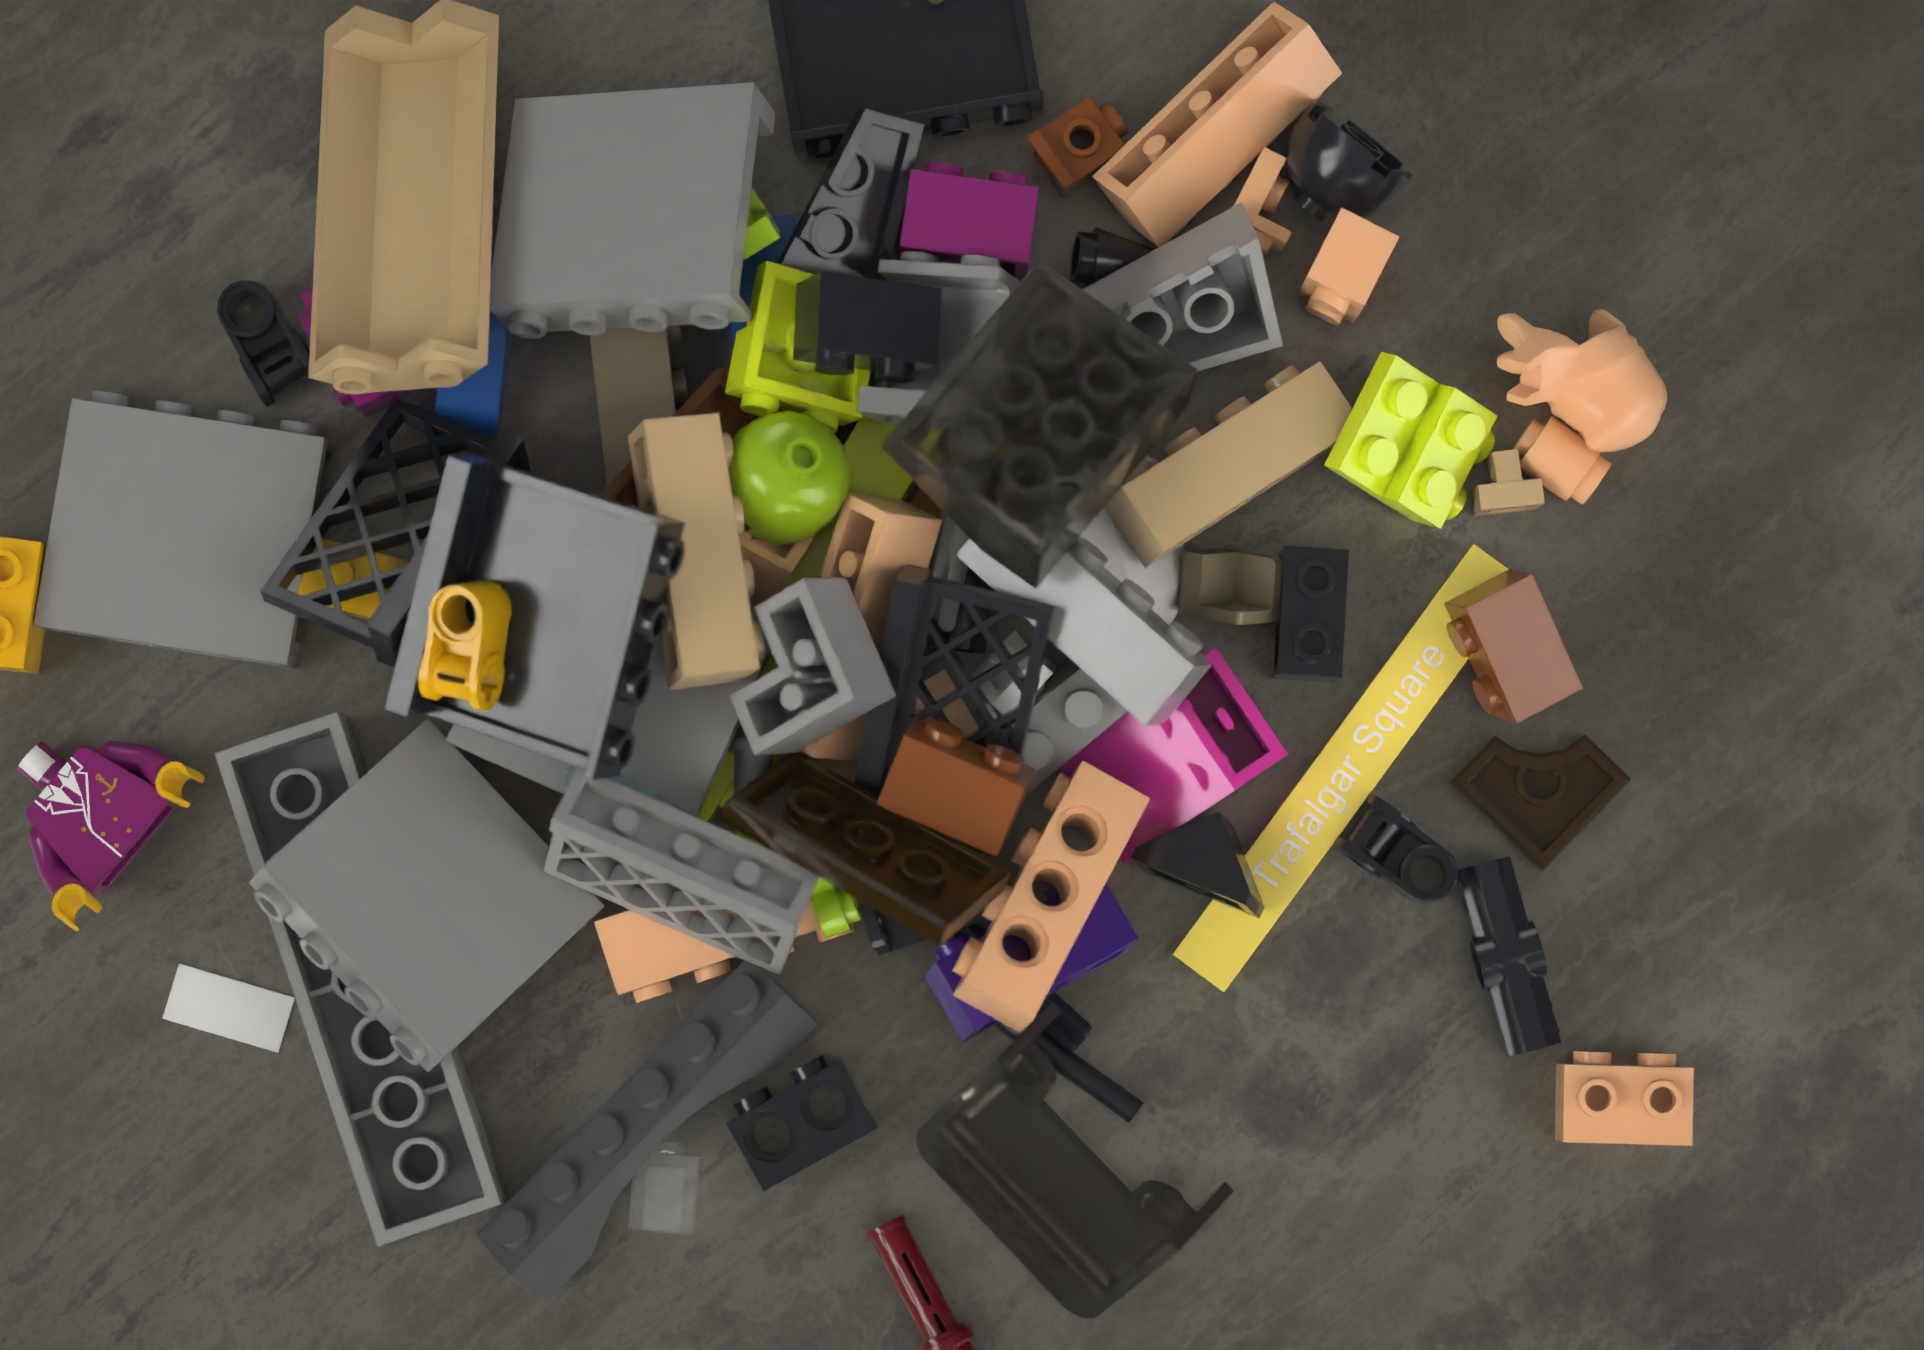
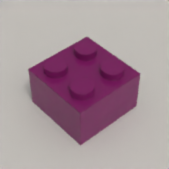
M926 163L925 171L911 169L900 241V254L904 251L925 252L938 256L939 263L961 264V257L963 255L992 257L1000 261L999 267L1021 283L1027 282L1039 187L1027 186V177L1009 172H990L989 180L963 177L964 169L962 167L946 163Z

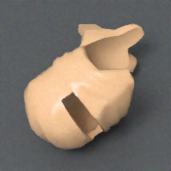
M1604 309L1594 310L1589 319L1588 340L1578 345L1563 334L1533 327L1516 313L1502 314L1498 317L1497 326L1500 334L1515 349L1497 357V366L1512 374L1521 375L1520 383L1507 392V401L1523 406L1547 402L1553 416L1561 418L1565 423L1577 430L1581 437L1585 439L1589 449L1599 452H1615L1632 447L1647 439L1653 433L1665 410L1667 402L1666 386L1646 356L1644 349L1638 345L1636 337L1629 335L1621 321Z

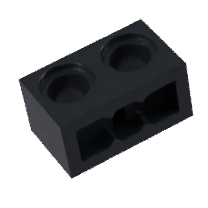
M1284 546L1279 552V558L1283 561L1279 621L1275 622L1272 679L1336 683L1342 678L1349 549Z
M821 1055L789 1073L795 1083L794 1086L772 1097L767 1086L733 1104L739 1116L726 1124L763 1192L877 1129V1123L841 1059L829 1066L824 1056ZM832 1085L842 1091L846 1099V1110L841 1118L833 1122H824L812 1114L809 1099L817 1087ZM773 1116L785 1122L789 1129L790 1138L784 1150L777 1153H767L756 1145L753 1131L756 1123L761 1118Z

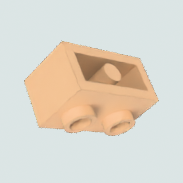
M1573 1051V1064L1556 1063L1555 1140L1570 1143L1693 1146L1694 1068L1676 1066V1054L1637 1053V1065H1612V1052Z

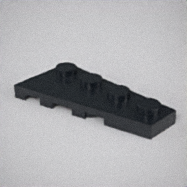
M857 108L777 264L814 275L822 271L886 280L885 277L878 273L879 260H891L908 193L911 169H914L924 124L866 108Z

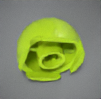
M783 410L765 413L738 430L732 439L734 456L728 467L732 496L739 497L742 502L744 524L750 527L747 532L757 539L783 545L806 541L827 526L836 516L848 494L851 474L845 447L832 429L812 415Z

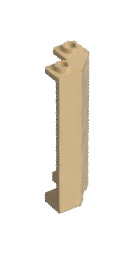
M440 0L411 23L355 5L325 30L308 378L333 384L335 390L346 394L449 388L459 385L462 381L488 365L499 15L453 0Z

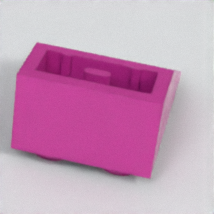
M1216 647L1203 655L1213 665L1165 723L1144 726L1127 711L1060 767L1063 774L1070 777L1083 760L1150 798L1120 855V859L1124 864L1132 860L1131 856L1136 846L1178 829L1288 755Z

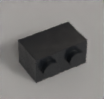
M821 271L797 283L793 360L815 363V371L826 375H850L854 373L855 368L876 371L875 379L881 382H913L914 375L938 365L942 288Z

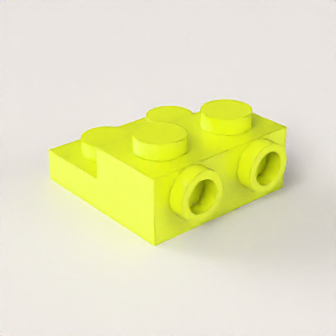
M765 261L757 265L749 307L753 312L752 321L747 322L745 328L736 332L725 394L742 398L740 409L747 413L761 416L765 413L777 412L779 409L796 411L812 415L835 433L837 432L838 425L844 426L862 418L863 414L857 412L860 386H868L871 370L854 368V373L850 375H826L815 371V363L793 360L797 283L814 274Z
M1381 352L1324 466L1408 519L1441 529L1445 520L1454 518L1463 509L1467 494L1462 486L1473 464L1480 463L1491 453L1495 443V436L1491 429L1498 416L1458 389L1439 384L1397 355Z

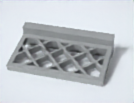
M578 766L551 821L549 831L553 832L543 872L780 976L808 902L818 883L819 876L774 851L610 779L604 778L593 781L583 778L585 768ZM606 856L619 861L622 865H614ZM571 858H581L585 864ZM667 883L680 888L682 891H673ZM632 884H640L646 891L633 886ZM726 909L738 913L741 917L733 918ZM692 910H700L705 917L692 912ZM752 937H760L766 944L758 940H755Z

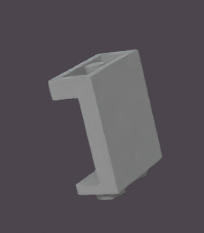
M917 251L901 252L900 260H879L878 273L888 281L942 288L938 365L914 375V381L910 383H887L876 380L875 387L860 386L857 412L878 424L1000 433L1020 281L999 267V260L981 255H963L961 257V264L939 263L938 256Z

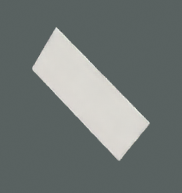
M179 963L162 1019L278 1053L295 997Z

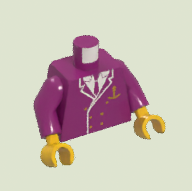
M111 740L102 744L97 749L83 745L68 762L43 741L35 745L20 762L17 771L42 791L27 809L25 815L33 825L30 829L28 840L40 879L53 898L52 911L54 915L71 929L78 931L80 926L75 922V915L80 907L86 905L96 914L101 912V902L87 892L84 886L91 892L104 893L178 805L184 808L190 806L191 803L182 798V788L186 781L192 778L203 784L205 776L180 762L174 761L155 747Z

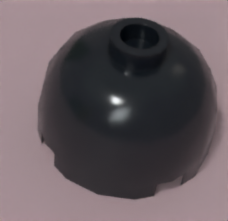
M1314 100L1298 119L1287 138L1284 157L1287 158L1285 161L1286 171L1300 189L1293 199L1308 213L1321 221H1324L1329 213L1338 216L1341 208L1365 220L1382 212L1400 195L1413 178L1411 172L1399 170L1403 164L1378 141L1350 120L1346 124L1343 123L1340 127L1329 119L1334 109Z

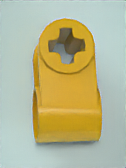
M477 580L451 585L439 590L432 598L429 607L425 652L418 677L419 690L424 698L438 700L443 696H449L469 701L473 709L485 712L492 709L498 701L504 683V656L509 621L512 615L511 601L507 592L499 584L490 580ZM467 598L473 603L476 610L474 626L468 621L465 613Z

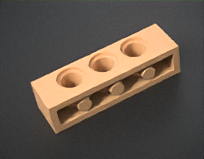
M1083 760L1070 777L1059 772L1041 804V807L1050 811L1041 831L1039 832L1030 827L1012 857L1011 861L1021 866L1012 885H1007L1005 891L989 903L982 913L983 917L992 921L982 941L980 942L970 937L952 969L953 972L962 976L953 996L1019 1033L1034 1020L1150 800L1149 797ZM1073 826L1083 831L1088 839L1089 849L1087 851H1076L1067 846L1062 838V827ZM1043 880L1051 883L1059 893L1060 904L1058 906H1046L1040 903L1033 894L1032 882ZM1007 935L1022 938L1030 948V961L1018 962L1011 959L1003 949L1002 938Z

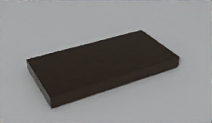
M800 752L789 753L725 801L720 817L721 821L939 946L1005 891L1011 874L1005 867L950 836L877 805L879 796Z

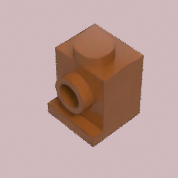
M1088 96L1040 131L1036 130L1027 137L1026 149L1062 199H1064L1090 181L1092 176L1125 145L1121 138L1129 132L1123 120L1110 103L1105 102L1100 107H1097L1091 97ZM1078 129H1084L1093 135L1094 143L1088 149L1080 150L1071 144L1070 135Z

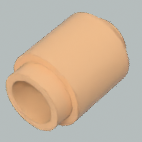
M1553 415L1550 416L1544 425L1533 419L1513 448L1518 449L1519 455L1522 456L1520 459L1521 472L1532 479L1542 478L1543 487L1565 502L1571 497L1581 505H1584L1612 464L1600 456L1601 452L1589 449L1585 439L1578 432Z

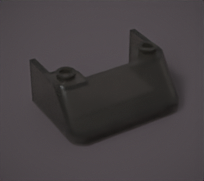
M1053 1002L998 1052L918 1130L916 1143L925 1162L1064 1308L1082 1318H1095L1179 1252L1234 1190L1224 1182L1192 1208L1184 1200L1181 1193L1168 1184L1148 1180L1142 1182L1133 1191H1130L1043 1100L1056 1085V1072L1048 1054L1038 1047L1033 1040L1062 1012Z

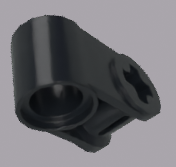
M240 280L231 283L225 288L218 299L217 313L220 322L240 356V363L265 406L269 407L276 403L275 395L308 378L310 350L296 327L292 326L279 300L265 286L251 280ZM250 295L262 297L266 306L262 321L250 328L238 326L234 317L238 302Z
M1370 794L1366 800L1369 807L1347 838L1339 837L1333 844L1334 847L1374 877L1381 878L1408 899L1418 904H1432L1445 898L1454 889L1458 880V867L1455 858L1447 849L1420 831L1404 814L1380 797ZM1383 824L1385 826L1384 831L1372 847L1367 848L1366 843L1377 828ZM1421 857H1431L1442 865L1445 879L1439 890L1424 892L1412 883L1410 867L1414 860Z

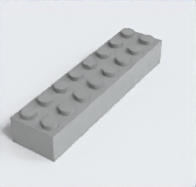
M334 712L214 753L254 875L268 860L366 774L348 716L340 712ZM268 916L377 1247L509 1201L458 1047L456 1046L429 1072L420 1064L413 1065L407 1062L394 1049L390 1041L392 1034L375 1016L367 1017L351 1004L345 994L347 986L330 968L327 970L319 968L305 955L300 946L301 938L284 920L278 922Z

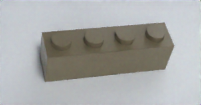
M681 325L667 326L661 332H643L634 328L607 329L601 335L590 336L607 485L631 461L628 436L642 420L672 417L678 411V407L682 406L689 399L685 367L674 369L671 344L682 343Z

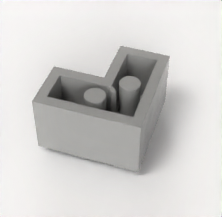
M803 578L754 607L778 664L777 669L730 695L754 755L799 752L896 696L846 578Z

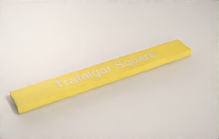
M1475 544L1469 548L1246 852V860L1265 907L1260 919L1211 900L1172 953L1174 957L1220 991H1226L1469 659L1468 656L1464 658L1458 653L1448 635L1447 623L1452 620L1444 603L1509 570Z

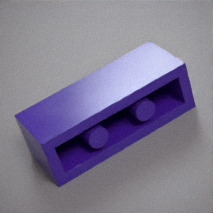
M1107 884L1104 885L1046 997L1122 956L1139 940ZM1054 886L1043 893L1047 899V902L1043 903L1044 905L1058 906L1060 904V896ZM968 933L960 935L938 948L934 952L938 961L934 963L925 975L926 980L963 1043L1000 1023L998 1020L953 996L962 976L953 972L952 969L970 939ZM1007 935L1002 938L1003 949L1011 959L1018 962L1030 961V948L1022 938L1014 935ZM984 936L980 937L977 940L981 942Z

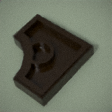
M1586 735L1581 736L1564 749L1543 754L1516 750L1494 736L1450 780L1449 784L1536 868L1543 871L1617 795L1631 778Z

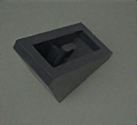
M1220 811L1136 846L1131 856V859L1148 874L1260 919L1265 908L1234 826Z

